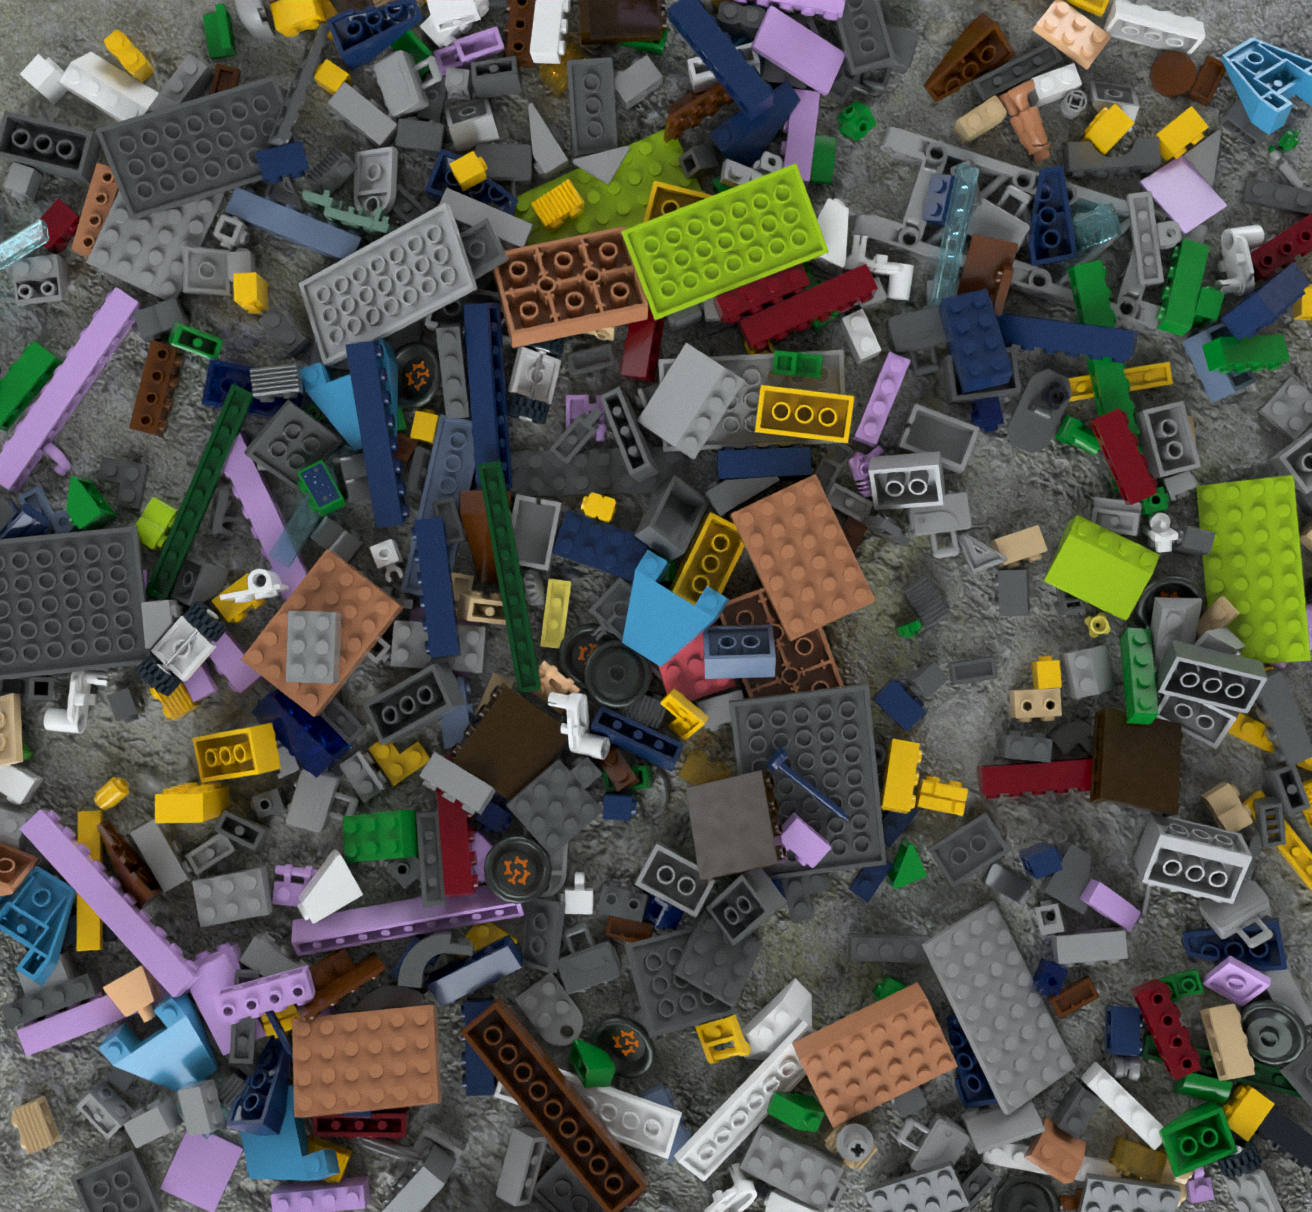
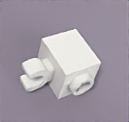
M389 539L370 547L377 568L381 570L387 569L385 577L388 582H393L391 574L394 571L398 572L400 578H404V572L397 567V564L404 561L395 540Z
M575 872V887H566L565 894H561V902L566 903L565 914H593L594 888H584L585 872Z

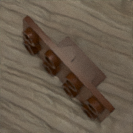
M720 83L709 90L694 94V91H691L668 107L670 116L667 118L665 127V142L667 143L672 139L677 140L683 135L684 131L690 127H697L702 119L708 115L710 117L715 115L720 107L725 104L730 105L734 100Z
M973 234L956 295L987 289L995 315L1001 316L1014 272L1012 266L1018 244Z
M345 948L338 949L309 967L316 990L314 998L307 1004L297 1005L296 1003L294 1005L303 1021L314 1019L327 1006L336 1005L340 1002L341 997L348 993L356 992L369 979L373 980L379 977L386 967L374 952L354 964Z

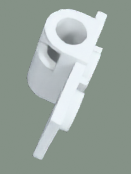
M255 569L248 576L249 590L220 595V600H235V603L253 601L254 597L255 599L279 596V592L289 590V586L282 584L280 576L276 572ZM266 577V583L263 585V580Z

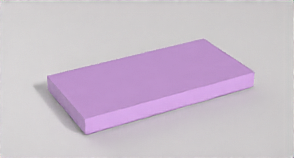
M773 6L768 7L750 48L824 96L829 94L845 57L843 51Z
M227 953L197 966L198 970L196 972L201 977L189 987L223 1056L230 1053L232 1025H229L228 1022L220 1024L213 996L216 990L234 986L235 969ZM259 1017L256 1021L255 1040L266 1036L264 1026Z

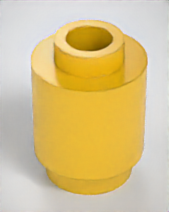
M112 777L96 792L94 801L105 811L109 808L112 809L129 794V785L123 778Z

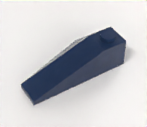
M397 0L388 2L387 5L380 7L370 5L366 6L364 10H345L326 20L341 58L352 71L373 60L421 21L423 15L416 0Z
M789 81L773 90V106L754 120L750 121L744 112L740 111L710 133V136L726 159L751 167L761 158L763 151L773 141L775 134L801 101Z
M443 149L440 150L425 188L428 200L440 204L446 188H449L509 215H514L519 202L518 199L500 185L495 184L488 177L463 192L449 165L462 156Z
M1063 165L1039 170L1028 238L1031 266L1055 264L1078 257Z
M1278 917L1261 919L1268 929L1272 931L1273 936L1255 948L1248 947L1237 932L1226 939H1221L1212 927L1182 932L1186 956L1220 962L1232 956L1251 968L1262 972L1287 969ZM1255 922L1242 929L1249 938L1263 932Z
M956 1014L948 1016L950 1044L953 1046L954 1059L958 1066L956 1067L957 1077L955 1078V1086L964 1108L998 1103Z
M287 1035L292 1044V1036ZM271 1036L257 1060L258 1067L252 1077L248 1076L244 1082L247 1084L240 1097L236 1096L225 1125L228 1128L259 1136L280 1134L286 1114L291 1056L287 1054L279 1038Z

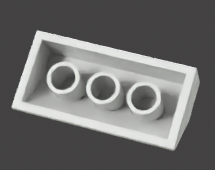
M1114 0L1108 10L1103 29L1115 38L1169 52H1181L1188 57L1205 39L1204 24L1197 21L1194 17L1177 16L1171 11L1154 10L1151 6L1131 4L1128 0Z
M92 52L72 61L59 80L68 91L119 122L152 112L148 107L159 94Z

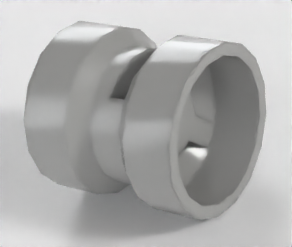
M1076 89L1068 92L1060 103V114L1066 119L1078 117L1087 105L1085 93Z
M1113 1055L1110 1064L1111 1076L1117 1079L1127 1077L1129 1080L1137 1081L1140 1075L1139 1058H1123L1120 1055Z

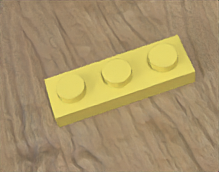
M548 580L540 642L542 647L559 649L561 641L565 637L571 581Z

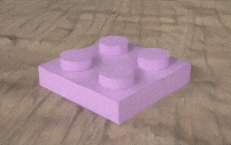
M1229 956L1203 977L1202 984L1243 1007L1270 986L1271 978Z

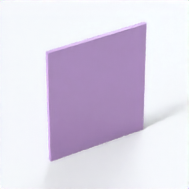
M1183 156L1177 160H1172L1139 182L1146 191H1152V198L1172 221L1179 223L1180 230L1184 234L1227 207V204Z
M186 1130L160 1189L209 1212H215L244 1148L213 1133L188 1136Z

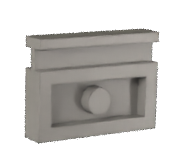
M1095 497L1091 522L1114 533L1138 536L1143 503L1137 502L1133 505H1125L1124 500Z

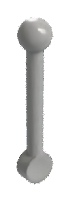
M1148 885L1142 914L1139 917V923L1146 924L1147 922L1146 914L1152 887Z

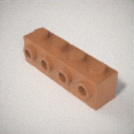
M96 163L71 248L78 255L89 258L119 192L109 166Z

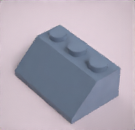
M1224 322L1182 341L1185 346V352L1191 358L1194 365L1195 373L1200 377L1204 385L1205 394L1212 403L1256 382L1251 370L1242 373H1236L1234 370L1226 374H1220L1219 371L1209 372L1202 345L1219 337L1234 336Z
M772 625L710 626L703 632L705 679L775 677L776 655Z

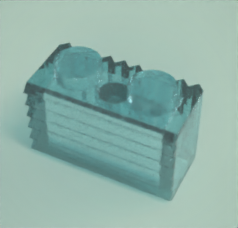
M1112 202L1100 204L1091 211L1078 213L1071 218L1076 249L1080 252L1082 249L1085 250L1090 248V246L1098 245L1122 234L1118 215Z

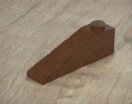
M981 13L964 29L923 87L933 101L938 102L959 91L961 86L970 81L972 82L987 72L1003 66L1016 53L997 23L984 13Z
M482 490L459 491V516L461 522L463 521L466 531L465 536L472 551V559L479 583L499 584ZM507 491L511 512V491Z
M108 820L99 823L97 828L124 893H129L137 901L135 905L140 910L147 907L163 893L153 872Z

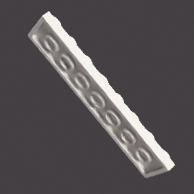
M803 1020L674 1155L676 1160L704 1182L768 1115L767 1108L774 1091L789 1093L806 1075L792 1043L816 1031Z
M559 1069L617 1141L666 1159L669 1158L682 1112L609 1086L584 1088L578 1075ZM498 1081L494 1097L518 1105L505 1087Z

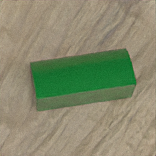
M1195 1071L1176 1081L1174 1093L1223 1104L1229 1097L1233 1082L1230 1080L1219 1081L1217 1076Z

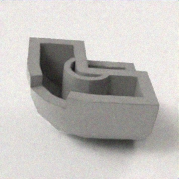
M234 0L238 15L251 35L261 40L276 38L271 18L264 8L263 0Z

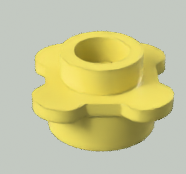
M1100 612L1097 616L1085 618L1084 623L1088 625L1090 637L1096 638L1099 634H1108L1111 628L1105 613Z

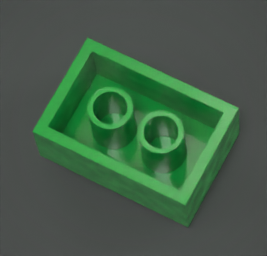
M396 810L343 817L345 863L419 856L416 810Z

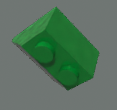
M78 476L70 478L66 512L70 516L68 520L76 529L79 528L85 531L100 530L117 517L91 480Z

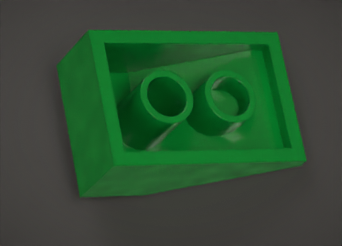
M1209 1101L1188 1109L1159 1130L1175 1177L1238 1152L1223 1108Z

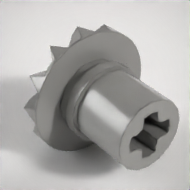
M536 569L527 570L523 578L526 599L530 600L533 605L543 604L545 599L544 582L541 580V575L538 574Z
M856 1122L850 1125L846 1124L838 1132L836 1146L840 1155L846 1160L853 1162L862 1161L869 1156L873 1149V1137L865 1126L859 1125Z

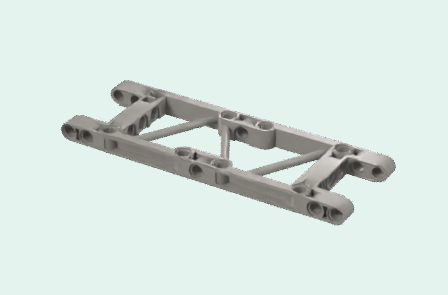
M887 127L880 149L888 153L890 157L920 167L902 223L873 214L870 216L861 214L857 217L852 236L860 235V240L861 236H868L867 243L962 273L967 256L934 246L954 227L942 226L927 241L921 242L927 223L922 220L931 174H942L946 163L955 166L967 160H972L975 163L976 173L994 178L980 192L981 199H987L1004 182H1007L1008 186L1013 185L1029 194L1031 200H1035L1039 173L896 127ZM937 152L941 159L932 158L930 153ZM1017 180H1024L1026 187L1019 186ZM1066 182L1070 207L1076 204L1124 220L1075 264L1080 265L1092 262L1130 228L1128 205L1125 200ZM1018 200L1019 207L1022 204L1020 200ZM1027 205L1021 214L1022 221L1031 226V215ZM972 209L957 215L955 227L970 214ZM1154 210L1156 224L1172 221L1166 213ZM1199 225L1186 234L1180 230L1181 240L1176 246L1183 238L1203 244L1208 231L1207 227ZM1028 234L1027 237H1026L1027 245H1028L1029 234ZM903 237H910L913 240V245L905 244ZM1132 246L1131 251L1126 257L1129 259L1125 271L1120 276L1122 281L1118 293L1114 296L1113 301L1110 302L1111 310H1114L1116 315V322L1161 337L1174 338L1175 334L1156 329L1158 324L1156 314L1160 306L1141 300L1146 286L1139 287L1134 249ZM1014 260L1012 266L1014 272L1009 288L1076 309L1072 290L1064 287L1070 282L1068 271L1052 284L1050 273L1043 269L1042 265L1031 266L1030 264ZM1033 278L1040 279L1042 287H1037L1033 283ZM1120 305L1128 309L1127 315L1120 311Z

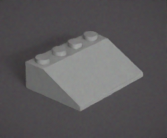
M686 343L637 421L678 450L695 459L745 380Z

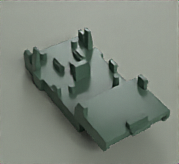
M303 190V200L313 207L314 210L324 212L323 215L329 221L338 224L340 227L377 238H382L398 229L397 226L392 225L391 227V224H389L391 216H383L382 221H379L382 207L378 206L375 216H364L366 210L360 207L358 215L354 214L355 208L349 206L348 212L343 211V202L329 197L331 191L324 190L323 195H319L312 191Z

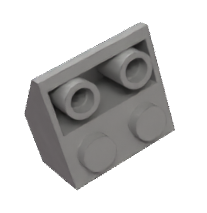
M54 254L11 260L16 305L64 300L69 285L68 267L65 259Z

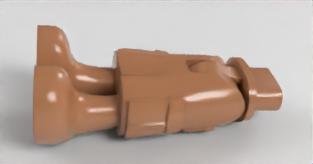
M1030 80L999 96L998 99L1012 117L1009 122L1015 133L1019 136L1018 139L1021 145L1028 151L1029 156L1033 154L1037 164L1051 157L1047 148L1050 144H1046L1048 139L1042 125L1039 110L1036 106L1030 108L1028 102V94L1035 88L1034 81Z

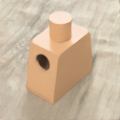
M144 965L103 987L104 991L124 1016L127 1017L138 1011L144 1023L157 1016L153 1011L151 1003L160 998L161 993L156 978Z

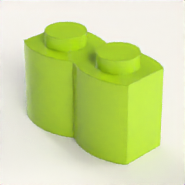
M153 497L135 526H138L140 542L153 550L163 548L179 510L162 499Z

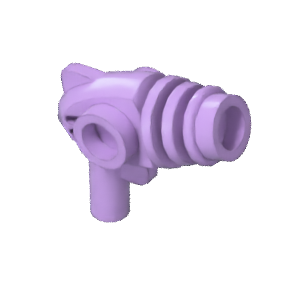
M877 446L867 455H864L862 452H856L848 460L854 481H859L855 484L861 485L857 488L862 489L859 493L864 498L872 496L868 470L871 457H878L884 453L880 446Z

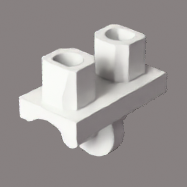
M1161 512L1152 515L1149 521L1150 527L1142 525V533L1148 536V545L1155 547V551L1171 552L1172 540H1178V533L1169 527L1171 522L1168 515Z

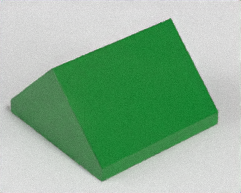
M903 838L893 861V867L886 879L895 889L927 876L914 845Z

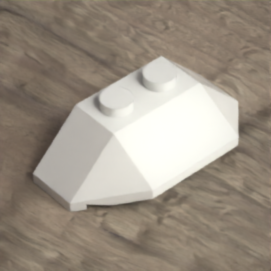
M796 978L741 1030L745 1041L749 1043L751 1048L750 1054L744 1056L746 1059L766 1060L803 1020L812 1027V995Z

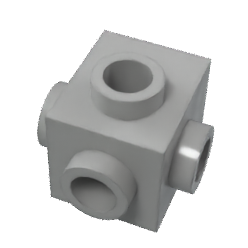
M222 214L215 226L213 235L221 242L220 245L233 251L234 248H243L248 243L250 229L244 224L245 221L233 215L230 218Z

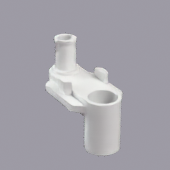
M1251 225L1225 229L1223 231L1221 245L1224 261H1219L1218 267L1220 272H1226L1227 280H1217L1214 283L1215 288H1221L1218 292L1225 294L1233 292L1236 296L1248 295L1253 292L1255 286L1254 269L1249 249L1260 247L1263 244L1264 231L1261 226Z
M853 235L852 253L849 257H846L845 269L851 271L867 264L871 273L889 275L887 298L909 301L914 266L887 262V255L877 254L873 260L867 259L865 252L868 236H861L859 245L860 235Z
M93 670L72 672L68 708H48L44 716L45 729L83 733L87 724L89 705L95 706L97 702V695L90 694L91 684L110 686L112 680L103 678H112V673L109 671Z
M551 692L548 697V705L563 708L567 711V724H561V733L568 734L570 751L604 760L610 749V739L589 733L587 696L576 692L571 693L569 696Z
M735 1163L728 1169L734 1186L724 1193L721 1190L713 1193L714 1202L704 1212H743L754 1202L757 1192L753 1182L747 1180L744 1170L740 1169V1163Z

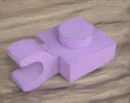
M1204 1166L1193 1170L1191 1179H1188L1186 1183L1189 1201L1197 1203L1214 1200L1211 1177L1208 1174H1204Z

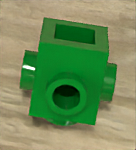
M857 100L836 117L840 125L838 127L840 133L845 138L849 137L856 142L865 137L877 125L870 108Z
M1163 487L1155 488L1157 494L1140 501L1143 503L1141 515L1147 514V518H1151L1155 513L1168 509L1169 496Z
M885 974L882 982H878L874 988V999L878 1002L908 987V985Z

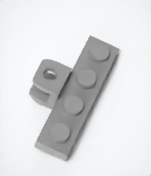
M765 152L760 160L753 164L752 168L726 159L723 162L720 183L734 188L782 169V159L777 155ZM768 160H772L774 162V166L770 165L768 163Z
M1152 191L1128 194L1126 198L1138 285L1141 287L1161 284L1164 282L1160 250L1173 248L1181 240L1180 225L1175 221L1156 224Z

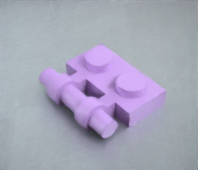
M566 395V430L579 415L581 416L583 413L589 415V412L597 407L603 415L597 421L600 427L596 432V441H605L607 425H605V410L599 397L601 395H596V404H589V395Z
M285 864V866L276 865L275 874L284 875V881H274L272 904L298 907L297 905L301 903L298 896L318 869H314L312 866H306L305 868L294 867L293 864ZM293 876L304 877V883L292 882Z

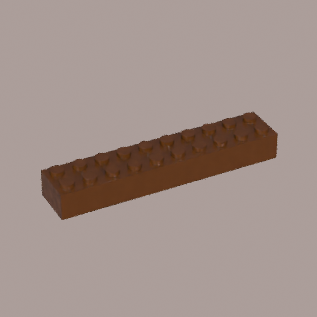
M500 997L463 1027L460 1032L461 1035L605 1212L620 1211L647 1188L648 1178Z

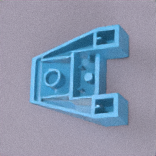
M1253 37L1222 55L1221 60L1251 123L1268 135L1284 126L1293 106V103L1288 99L1294 95H1297L1304 102L1312 106V60Z
M380 338L378 341L384 350L382 365L383 368H386L388 380L385 384L386 390L391 394V405H389L390 414H393L395 418L393 432L394 437H396L398 363L392 344ZM320 362L301 369L302 381L307 394L352 449L356 452L362 450L350 374L334 380L331 369Z
M647 550L635 569L622 643L662 667L718 620L729 599L707 586L695 606L659 584L671 564Z
M37 866L28 874L13 894L0 897V931L30 949L15 970L43 986L57 967L76 891L71 886Z
M185 992L180 997H172L168 993L161 998L153 1011L165 1026L143 1041H140L129 1026L124 1023L109 1033L99 1046V1050L113 1066L176 1092L190 1083L203 1080L219 1068L195 1004Z
M294 1084L288 1086L286 1114L279 1135L259 1136L244 1131L240 1132L249 1179L310 1181L321 1180L340 1173L335 1149H322L309 1154L302 1118L294 1117Z

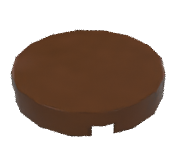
M1171 51L1164 53L1156 59L1151 66L1149 77L1153 84L1152 87L1157 93L1164 97L1175 98L1190 90L1195 83L1197 73L1195 64L1190 57L1181 52Z

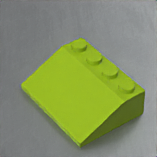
M1076 515L1067 523L1043 581L1126 621L1150 580L1160 554Z

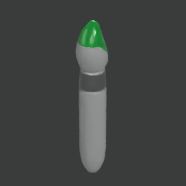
M1270 145L1268 149L1270 157L1276 161L1278 167L1294 188L1303 189L1301 180L1289 163L1286 162V159L1282 157L1280 150Z

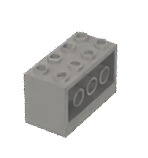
M1151 812L1133 859L1141 881L1148 886H1160L1172 892L1181 891L1197 898L1205 897L1218 903L1226 902L1233 904L1253 856L1240 833L1170 816L1162 817V814Z

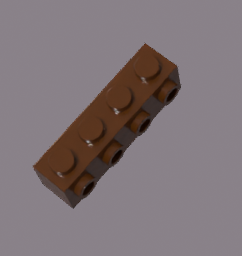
M507 0V14H510V21L505 23V36H508V44H504L503 58L516 56L519 67L535 68L536 63L533 62L530 54V44L536 0Z
M151 340L129 429L163 438V434L166 433L169 426V421L167 420L169 411L174 406V390L178 388L180 382L179 370L185 362L184 350Z

